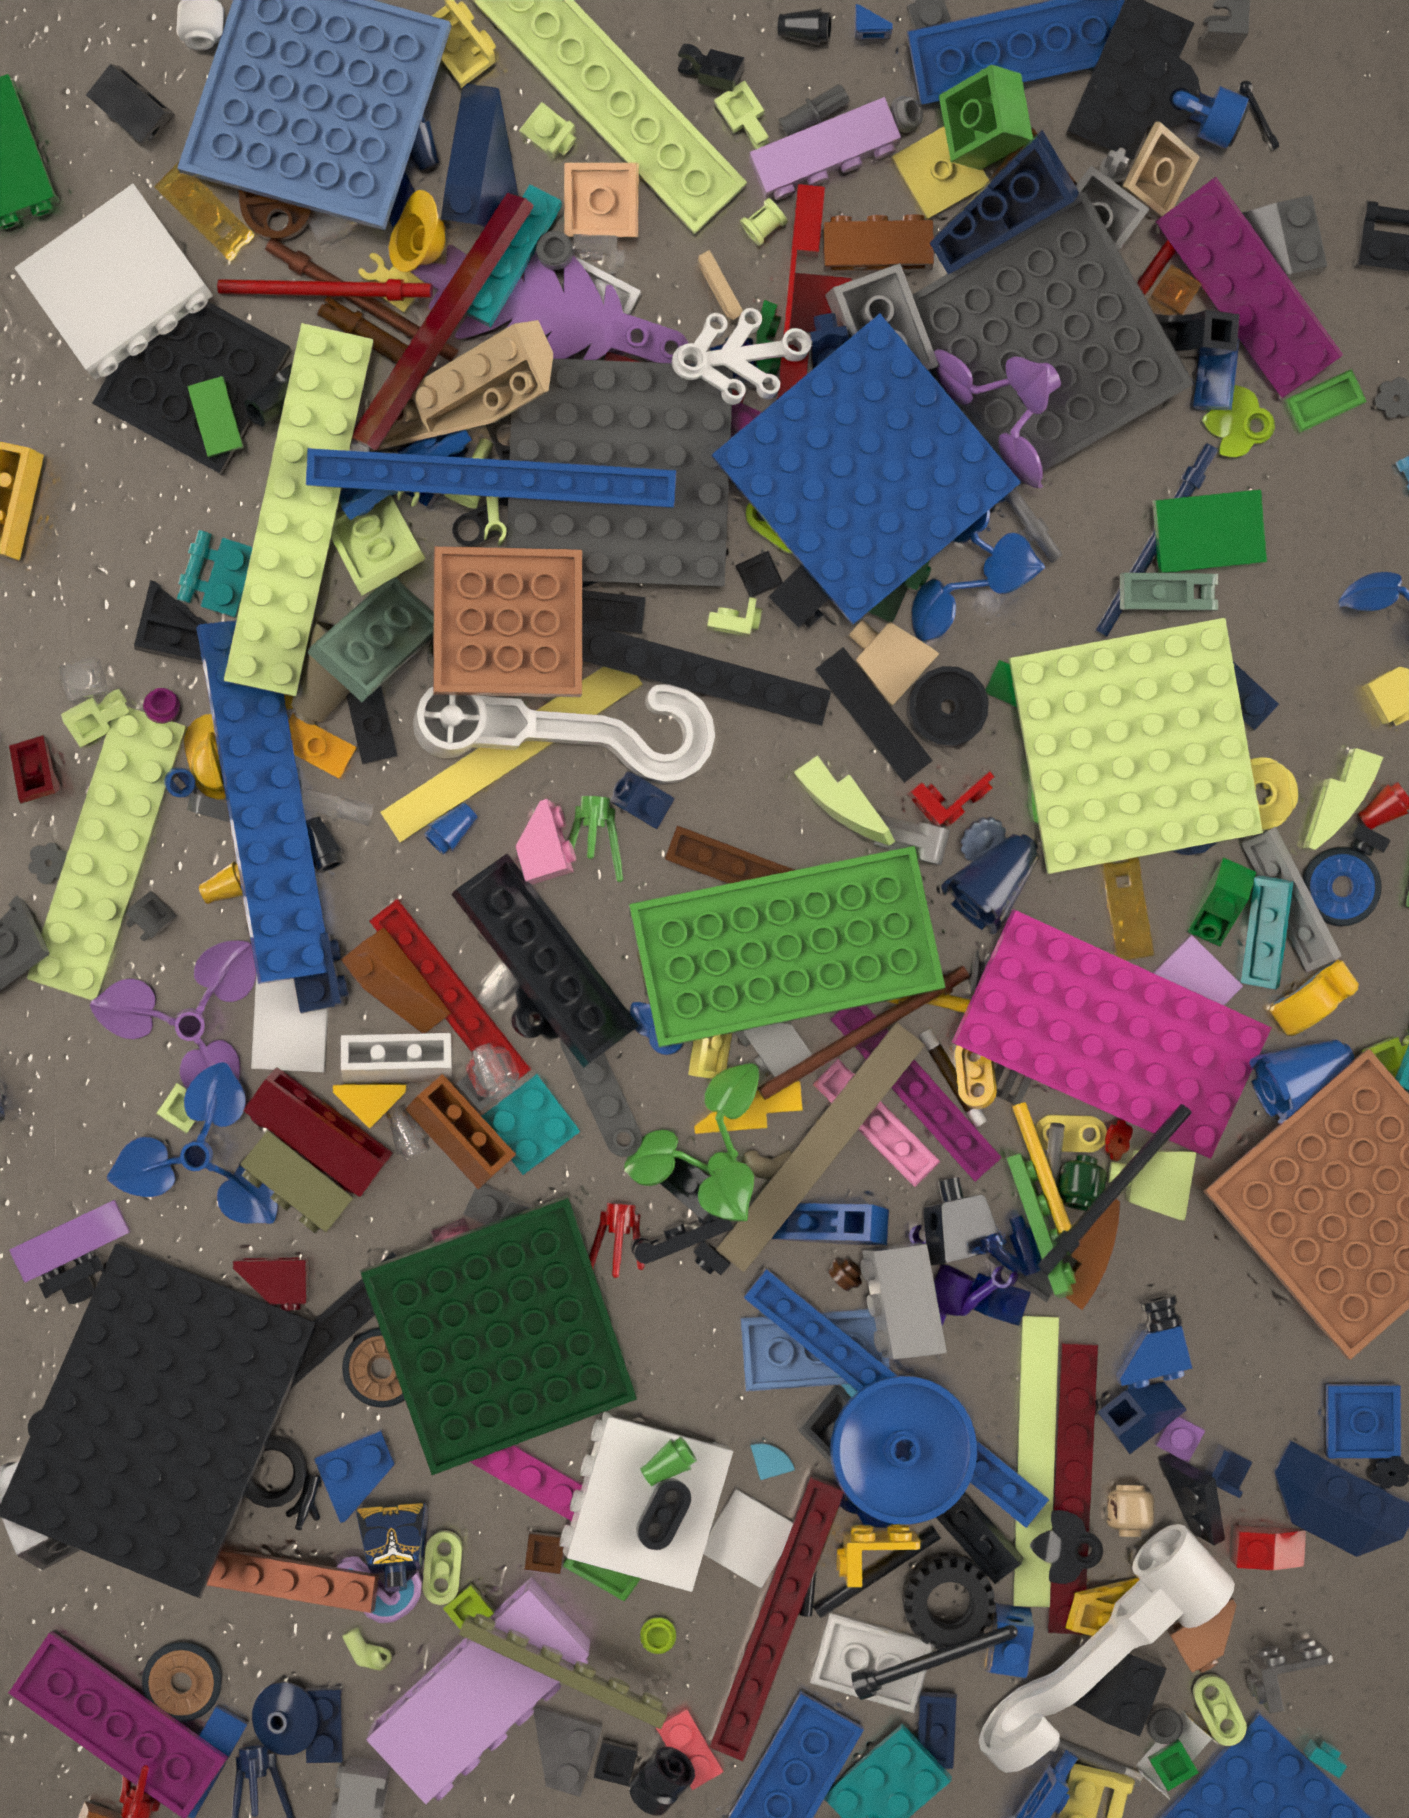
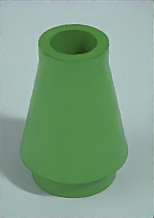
M682 1437L675 1441L671 1438L640 1470L646 1481L651 1486H654L658 1482L691 1470L690 1465L695 1463L697 1459Z

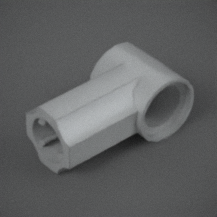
M881 815V819L889 828L895 842L889 846L874 841L875 846L891 851L915 846L918 860L942 865L950 830L921 822L914 824Z

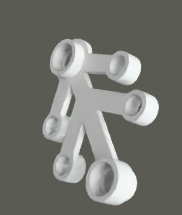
M747 308L741 313L738 326L723 348L706 352L714 338L723 336L728 325L726 318L722 314L712 313L707 317L704 329L695 343L685 344L676 349L672 357V367L684 379L695 380L701 378L722 391V398L728 404L734 405L741 402L746 391L745 386L740 380H730L713 367L726 366L754 384L761 398L772 399L780 389L779 379L773 374H765L748 362L777 357H785L789 361L803 360L811 348V339L805 331L794 328L788 330L781 341L741 347L749 334L756 332L762 322V315L758 310ZM745 317L753 318L756 324H748L745 321ZM710 323H718L721 329L712 328ZM788 345H795L799 352L791 350ZM691 360L694 362L695 367L686 365L684 361ZM763 383H770L774 390L765 389ZM728 388H735L739 395H731Z

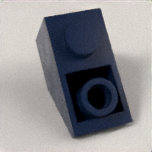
M1162 1382L1138 1389H1127L1099 1410L1098 1414L1127 1452L1131 1454L1187 1409L1167 1384Z

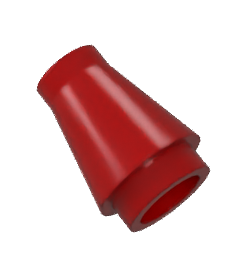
M1399 782L1391 787L1388 784L1358 815L1364 824L1373 830L1380 825L1409 814L1407 811L1409 810V796Z

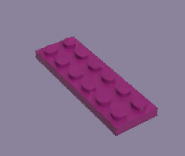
M1214 177L1155 221L1220 312L1239 314L1238 338L1281 398L1288 395L1343 355L1217 177Z
M53 1631L46 1636L8 1692V1694L135 1785L138 1784L142 1766L147 1765L149 1771L144 1791L181 1818L189 1816L229 1758Z

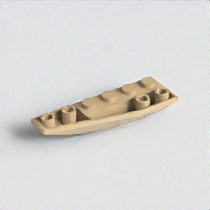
M539 320L515 323L423 378L377 450L495 423L548 392L554 353ZM360 416V417L357 418V422H358V423H359L360 419L362 418V416Z

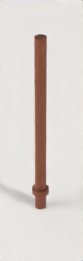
M962 965L947 975L943 974L945 989L908 997L758 1087L764 1100L770 1098L943 993L949 995L953 992V987L970 978L967 970Z

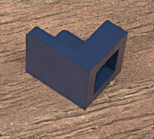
M1218 1444L1204 1473L1215 1478L1218 1488L1241 1498L1243 1491L1240 1489V1486L1253 1462Z

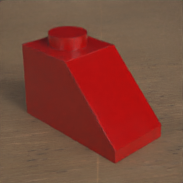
M1233 1525L1231 1562L1237 1568L1280 1570L1303 1567L1306 1531L1296 1528Z

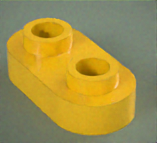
M957 1045L955 1049V1063L959 1096L967 1106L973 1109L986 1108L994 1101L997 1093L994 1061L981 1056L978 1061L971 1062L970 1056L973 1052ZM978 1086H983L985 1089L983 1095L975 1097L973 1095L974 1089Z

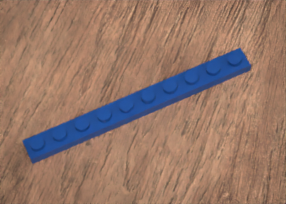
M308 448L306 486L674 508L676 470Z
M767 1268L744 1295V1298L857 1391L877 1380L898 1376ZM977 1440L976 1467L970 1483L1027 1528L1049 1501L1048 1497Z

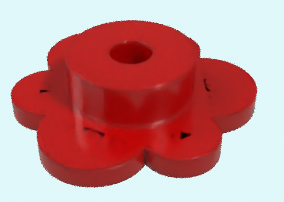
M1123 1119L1118 1120L1116 1125H1111L1105 1137V1151L1110 1153V1158L1113 1161H1119L1123 1153H1127L1130 1148L1129 1141L1133 1135V1128Z

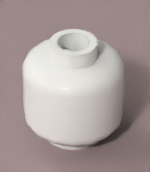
M182 0L178 4L176 32L188 47L195 50H207L220 41L224 29V7L219 1Z

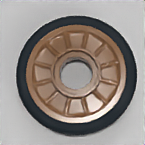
M380 1328L371 1329L360 1334L348 1346L343 1358L342 1373L347 1388L354 1397L369 1406L385 1408L402 1403L405 1399L393 1365L391 1374L386 1378L377 1377L372 1371V1364L378 1358H385L391 1362Z
M187 1642L172 1643L157 1650L146 1663L142 1675V1690L145 1698L179 1722L192 1721L205 1715L215 1705L221 1691V1673L215 1659L202 1647ZM183 1672L191 1678L192 1686L189 1690L180 1692L173 1687L172 1677L176 1673Z

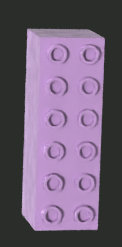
M532 1577L489 1617L496 1622V1628L506 1633L510 1629L518 1631L529 1638L528 1643L542 1649L543 1645L550 1646L563 1654L562 1659L574 1665L576 1661L588 1663L586 1658L589 1656L590 1639ZM465 1638L372 1723L366 1740L425 1804L432 1798L439 1801L453 1788L452 1782L458 1774L468 1775L480 1763L479 1757L487 1748L491 1751L495 1750L507 1738L505 1733L509 1730L510 1726L514 1723L518 1726L522 1725L534 1713L532 1708L541 1698L545 1702L558 1692L561 1685L557 1680Z

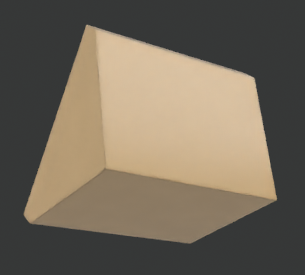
M1155 122L1121 188L1149 208L1148 213L1160 218L1176 205L1199 156L1162 123Z

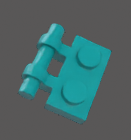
M198 530L195 543H191L188 554L191 555L185 574H181L178 581L181 587L177 599L191 603L195 590L203 592L202 608L237 618L253 547L222 537L219 549L216 551L208 548L212 534ZM204 559L214 562L208 582L198 579Z

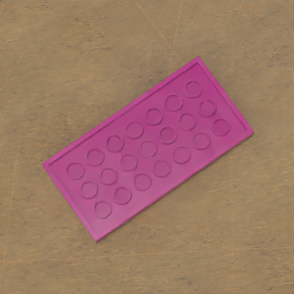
M1013 909L952 1042L1152 1133H1155L1177 1107L1183 1104L1190 1109L1192 1114L1169 1140L1211 1159L1253 1070L1249 1061L1260 1054L1272 1027Z

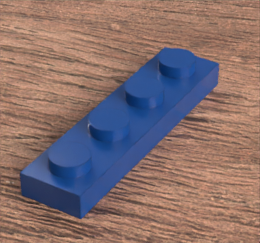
M465 429L415 441L397 454L447 457L462 451L465 445L472 439ZM345 488L341 491L339 503L351 521L357 516L367 514L376 503L388 495L397 494L398 491Z

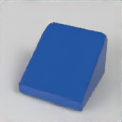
M859 4L855 5L854 27L857 40L891 38L893 23Z

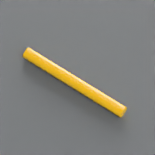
M1023 1102L1012 1108L1058 1234L1060 1235L1063 1230L1068 1231L1071 1228V1224L1027 1104Z

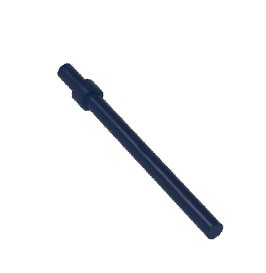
M1208 443L1204 445L1192 467L1188 466L1180 478L1183 482L1173 498L1189 497L1195 489H1200L1206 479L1204 473L1218 452L1217 448ZM1155 529L1129 573H1146L1157 554ZM1120 588L1095 629L1096 632L1105 637H1108L1123 611L1120 610Z

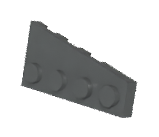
M17 895L8 904L11 909L0 919V990L50 954L25 901Z

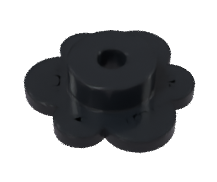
M1392 1456L1386 1460H1379L1376 1462V1468L1370 1472V1479L1374 1483H1380V1486L1384 1489H1389L1392 1486H1405L1409 1482V1464H1405L1401 1456Z

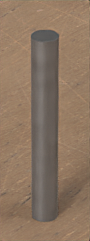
M1061 1123L1050 1124L1047 1161L1056 1186H1058L1065 1128V1125ZM1051 1214L1047 1216L1050 1228L1054 1229V1220Z

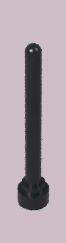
M1007 1625L879 1671L875 1669L869 1670L867 1667L854 1671L851 1674L854 1690L860 1700L876 1696L877 1691L882 1689V1685L1013 1640L1017 1637L1018 1630L1014 1625Z

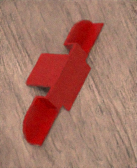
M798 184L783 336L788 330L794 328L801 329L806 333L815 331L814 317L832 313L825 295L832 288L852 281V278L795 273L797 256L818 258L825 194L824 186ZM788 345L791 350L799 352L795 345ZM809 352L800 361H789L785 357H781L780 389L777 399L807 375Z

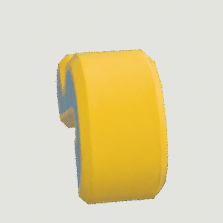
M1337 959L1320 969L1295 992L1273 1002L1270 1005L1269 1011L1286 1035L1294 1036L1310 1028L1334 1011L1340 1002L1352 996L1358 990L1359 983L1343 960Z

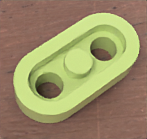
M449 1530L435 1532L429 1538L425 1550L422 1590L425 1597L431 1603L437 1605L451 1602L456 1597L460 1585L463 1546L459 1536ZM442 1542H447L451 1546V1552L442 1554L438 1550V1545ZM437 1579H445L448 1582V1587L445 1590L437 1589L435 1586Z
M1206 1674L1200 1677L1194 1684L1193 1697L1212 1737L1219 1744L1225 1746L1239 1743L1246 1734L1247 1726L1228 1684L1222 1677L1216 1674ZM1208 1687H1216L1217 1693L1214 1697L1208 1698L1205 1696V1690ZM1225 1719L1232 1720L1233 1724L1229 1730H1222L1220 1728L1221 1722Z

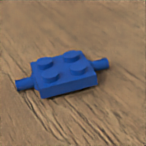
M1065 1750L1055 1767L1049 1765L1015 1818H1051L1054 1812L1059 1814L1067 1804L1070 1796L1067 1794L1069 1790L1066 1783L1067 1774L1078 1760V1757Z

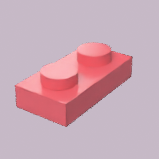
M688 1707L666 1718L661 1729L656 1727L667 1747L680 1750L692 1762L695 1769V1778L690 1785L692 1790L724 1772L723 1767L712 1748H709V1743Z

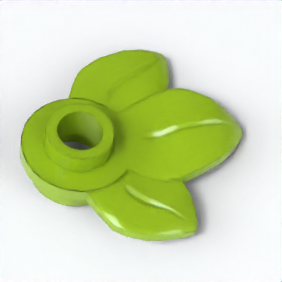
M1234 385L1232 410H1211L1202 418L1203 424L1211 434L1223 438L1220 444V455L1231 458L1247 454L1253 444L1266 442L1275 430V421L1272 414L1266 409L1259 407L1255 393L1238 385ZM1252 420L1261 422V432H1253L1251 430L1250 422Z

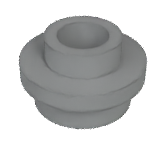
M906 96L897 97L892 101L890 111L898 130L903 133L914 131L923 119L920 103L915 98Z

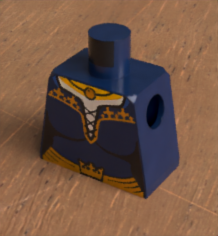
M425 1503L356 1509L357 1521L370 1572L375 1574L384 1573L386 1591L398 1592L406 1590V1571L419 1570L423 1567L429 1518Z

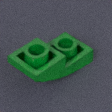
M764 300L760 312L762 322L757 330L756 344L773 342L767 340L768 335L775 337L782 317L776 315L778 304ZM781 357L756 360V367L765 374L777 375L781 364Z

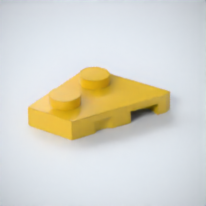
M1136 1577L1076 1592L1065 1628L1093 1636L1109 1621L1115 1603L1139 1581V1578Z

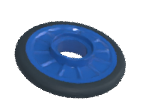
M1335 847L1323 851L1310 862L1303 877V881L1324 922L1334 926H1350L1363 921L1374 911L1381 896L1382 883L1376 865L1367 855L1349 847ZM1339 876L1348 878L1352 885L1351 892L1345 897L1337 896L1332 889L1334 880Z

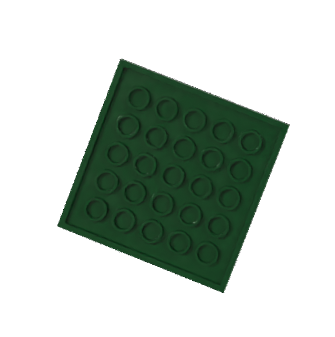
M567 1195L359 1270L431 1475L441 1473L637 1400Z

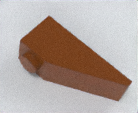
M385 928L364 940L341 959L365 991L422 1034L427 1033L451 1014Z

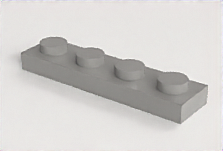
M1273 827L1241 843L1257 875L1294 881L1287 934L1306 972L1341 957L1342 955L1277 828Z

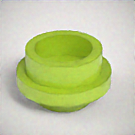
M653 1617L643 1624L640 1631V1640L647 1651L654 1654H663L669 1651L675 1644L676 1630L668 1619Z

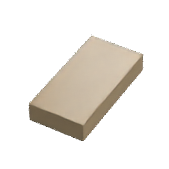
M708 250L698 256V266L730 325H735L738 323L743 310L711 251Z

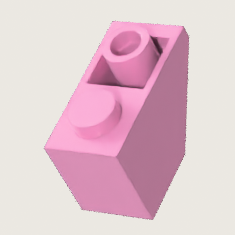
M548 799L539 802L516 845L525 881L531 884L574 872L571 862L576 861L574 849L570 840L565 841L561 829L566 827L563 811L560 806L555 807V804Z

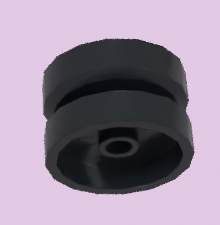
M942 666L928 671L913 685L907 698L906 716L912 731L923 742L938 748H953L970 741L982 730L988 717L989 699L984 685L973 673L960 667ZM945 700H951V706H955L954 711L950 714L943 712L941 704Z

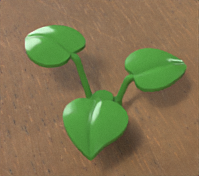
M749 1063L728 1068L717 1074L706 1089L705 1105L710 1111L717 1112L715 1119L728 1150L727 1153L718 1152L710 1158L708 1165L682 1151H675L678 1145V1137L673 1132L656 1130L642 1137V1143L637 1152L627 1157L624 1171L636 1183L643 1186H653L669 1177L675 1166L674 1158H680L711 1175V1177L702 1182L698 1192V1201L705 1211L724 1220L747 1221L749 1202L754 1188V1175L749 1166L736 1160L739 1153L733 1147L724 1123V1116L729 1119H737L749 1109L757 1091L759 1081L758 1066Z

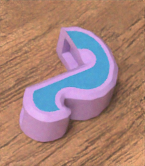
M359 1556L346 1557L337 1565V1568L371 1573L368 1566ZM415 1570L407 1577V1589L404 1591H386L384 1583L379 1579L375 1611L372 1613L364 1612L366 1617L378 1623H390L407 1615L416 1606L422 1593L423 1576L420 1570Z

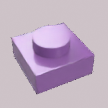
M1179 1416L1162 1429L1155 1445L1189 1463L1205 1430Z

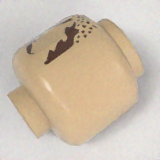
M1116 1485V1490L1109 1492L1107 1495L1108 1526L1113 1529H1119L1120 1537H1141V1530L1150 1529L1154 1525V1496L1152 1493L1145 1491V1486Z

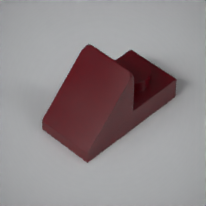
M44 735L9 745L20 804L54 794L61 790V785L52 768L49 747Z

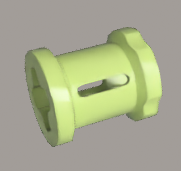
M767 198L764 201V206L749 218L743 217L740 220V224L745 232L758 246L764 243V238L779 226L784 227L788 222L783 212L770 198Z

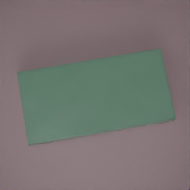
M393 578L374 590L318 639L307 653L363 702L433 638L434 612L398 579Z

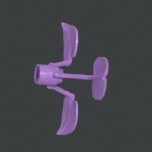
M941 349L935 350L934 354L939 365L936 368L938 378L950 397L957 403L967 405L972 402V393L979 394L1011 385L1017 391L1027 410L1011 429V435L1003 433L999 436L1000 454L1003 461L1019 480L1034 488H1042L1043 471L1039 455L1025 438L1019 437V432L1033 413L1041 414L1046 410L1049 394L1060 387V377L1055 368L1046 362L1035 363L1015 356L1006 362L1007 379L976 386L972 384L973 377L970 370L960 359Z
M230 940L216 944L204 951L195 964L194 978L198 984L208 989L196 1009H183L176 1018L158 1010H152L155 1005L153 990L145 982L133 978L113 983L91 1001L90 1008L97 1020L106 1029L122 1038L138 1039L148 1035L152 1029L151 1016L167 1022L169 1025H174L175 1031L181 1039L194 1041L199 1049L187 1052L181 1061L179 1069L181 1080L186 1088L189 1087L190 1083L200 1072L220 1062L227 1063L239 1080L240 1062L235 1049L224 1040H215L205 1046L200 1038L205 1026L202 1012L213 992L222 1001L234 1002L241 1000L251 991L256 976L251 943L241 940Z

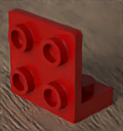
M990 771L985 773L946 808L942 805L945 798L933 784L926 787L921 782L906 795L932 825L939 826L943 823L947 827L965 813L961 807L969 799L973 803L977 802L993 788L989 781L995 776Z

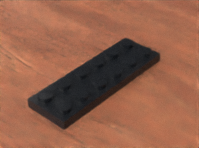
M507 853L451 893L583 1068L639 1026L529 882L525 881L523 873Z

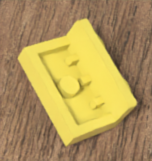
M444 0L445 6L432 15L433 17L448 20L452 25L441 62L462 88L496 62L493 51L496 45L484 29L480 32L477 31L471 23L474 20V16L462 1L457 4L454 0Z

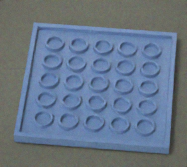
M233 0L177 169L180 173L385 230L452 28L450 21L375 0Z

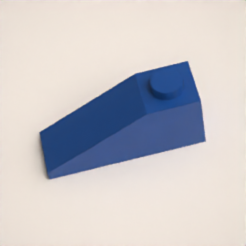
M799 1203L771 1239L887 1246L889 1209L873 1204Z

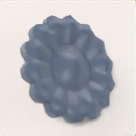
M981 817L978 821H973L970 824V828L964 831V837L961 839V844L963 845L961 851L965 854L967 860H972L973 862L1006 839V829L1002 826V822L995 820L993 817H988L987 819Z

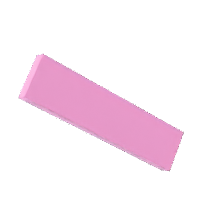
M837 1059L813 1085L832 1103L854 1074ZM881 1101L858 1129L914 1187L940 1163L935 1155Z

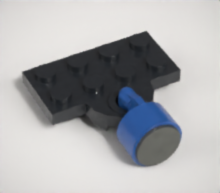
M1124 0L1067 131L1115 152L1120 147L1126 150L1125 156L1134 160L1148 126L1153 127L1155 122H1160L1166 128L1175 127L1190 118L1201 123L1197 137L1226 149L1234 143L1246 118L1250 103L1248 102L1249 98L1222 86H1219L1213 98L1201 93L1198 76L1192 66L1180 58L1195 24L1194 22L1144 0Z

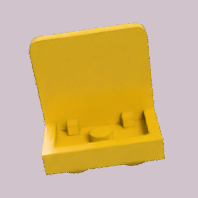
M853 1525L851 1526V1531H843V1548L836 1549L837 1571H839V1577L845 1578L847 1587H862V1550L920 1549V1540L916 1531L909 1530L908 1525H888L887 1531H873V1526Z

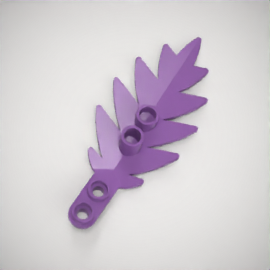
M453 245L447 246L446 265L431 263L419 265L415 270L410 271L424 283H432L433 287L438 289L428 306L430 310H432L467 256ZM536 252L524 270V281L520 277L492 327L490 328L467 316L455 334L456 339H462L490 331L509 320L511 322L507 328L515 323L539 320L544 334L550 333L547 340L554 353L553 359H566L591 344L583 360H597L613 348L655 363H672L673 355L668 354L664 348L666 342H674L677 348L688 344L685 336L676 330L623 313L620 299L612 285L605 287L603 304L593 281L574 255L571 262L564 267L563 292L554 271L540 263ZM632 330H639L643 334V340L640 343H634L630 339Z

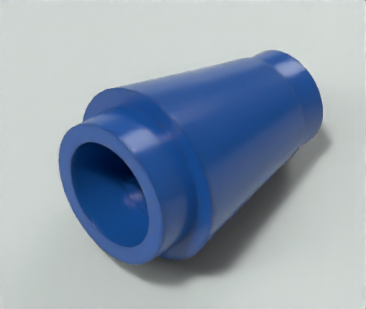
M462 802L459 806L428 824L429 829L424 833V836L439 853L444 855L448 850L453 851L478 817L466 803Z

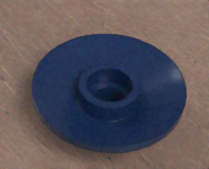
M279 1682L265 1688L256 1698L252 1710V1723L254 1731L263 1745H267L268 1749L276 1754L289 1756L304 1751L313 1743L319 1729V1713L313 1698L306 1690L293 1683ZM277 1716L282 1718L283 1727L278 1724Z

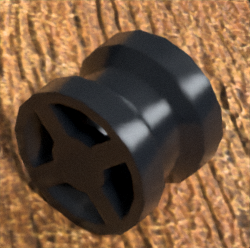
M1175 1294L1154 1297L1140 1303L1142 1310L1147 1313L1148 1321L1146 1327L1148 1332L1170 1329L1183 1323L1181 1316L1176 1313L1175 1305L1177 1304V1298Z

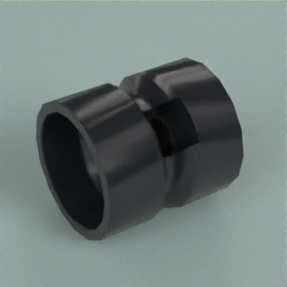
M662 1747L653 1754L646 1765L631 1780L629 1784L631 1798L638 1808L645 1813L661 1816L673 1806L678 1797L692 1784L695 1778V1769L689 1758L680 1750L673 1747Z

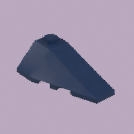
M466 84L462 87L445 184L441 221H443L446 228L481 233L505 195L510 193L519 196L499 88Z

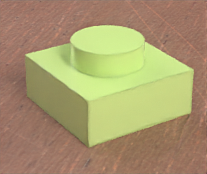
M176 1083L156 1115L187 1134L195 1120L187 1116L184 1108V1097L187 1089Z

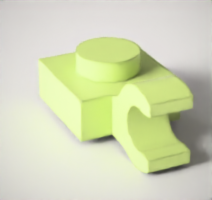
M745 80L736 85L733 92L727 91L714 100V104L733 133L744 128L755 149L769 143V136L757 120V118L764 115V109Z
M117 689L107 694L99 705L92 697L62 713L61 716L64 724L81 748L107 734V731L111 729L109 721L124 716L130 710L125 704L127 701L120 689Z

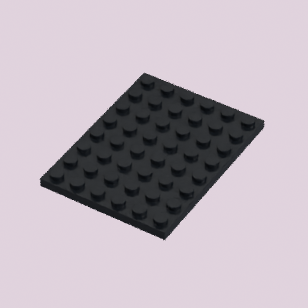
M115 1243L104 1268L105 1271L102 1272L1 1501L0 1517L201 1599L317 1324Z

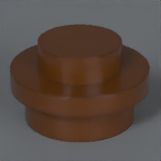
M837 1257L832 1262L833 1267L829 1269V1274L842 1289L850 1291L853 1287L858 1288L862 1284L860 1278L862 1274L861 1269L850 1258L843 1260Z

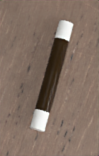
M929 1028L919 1034L920 1039L925 1044V1047L974 1127L976 1128L985 1123L987 1119L982 1110L967 1106L960 1098L956 1068L932 1029Z

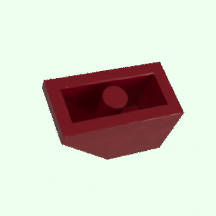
M309 1257L236 1258L233 1261V1269L269 1304H279V1309L290 1311L300 1310L301 1304H307L310 1301Z

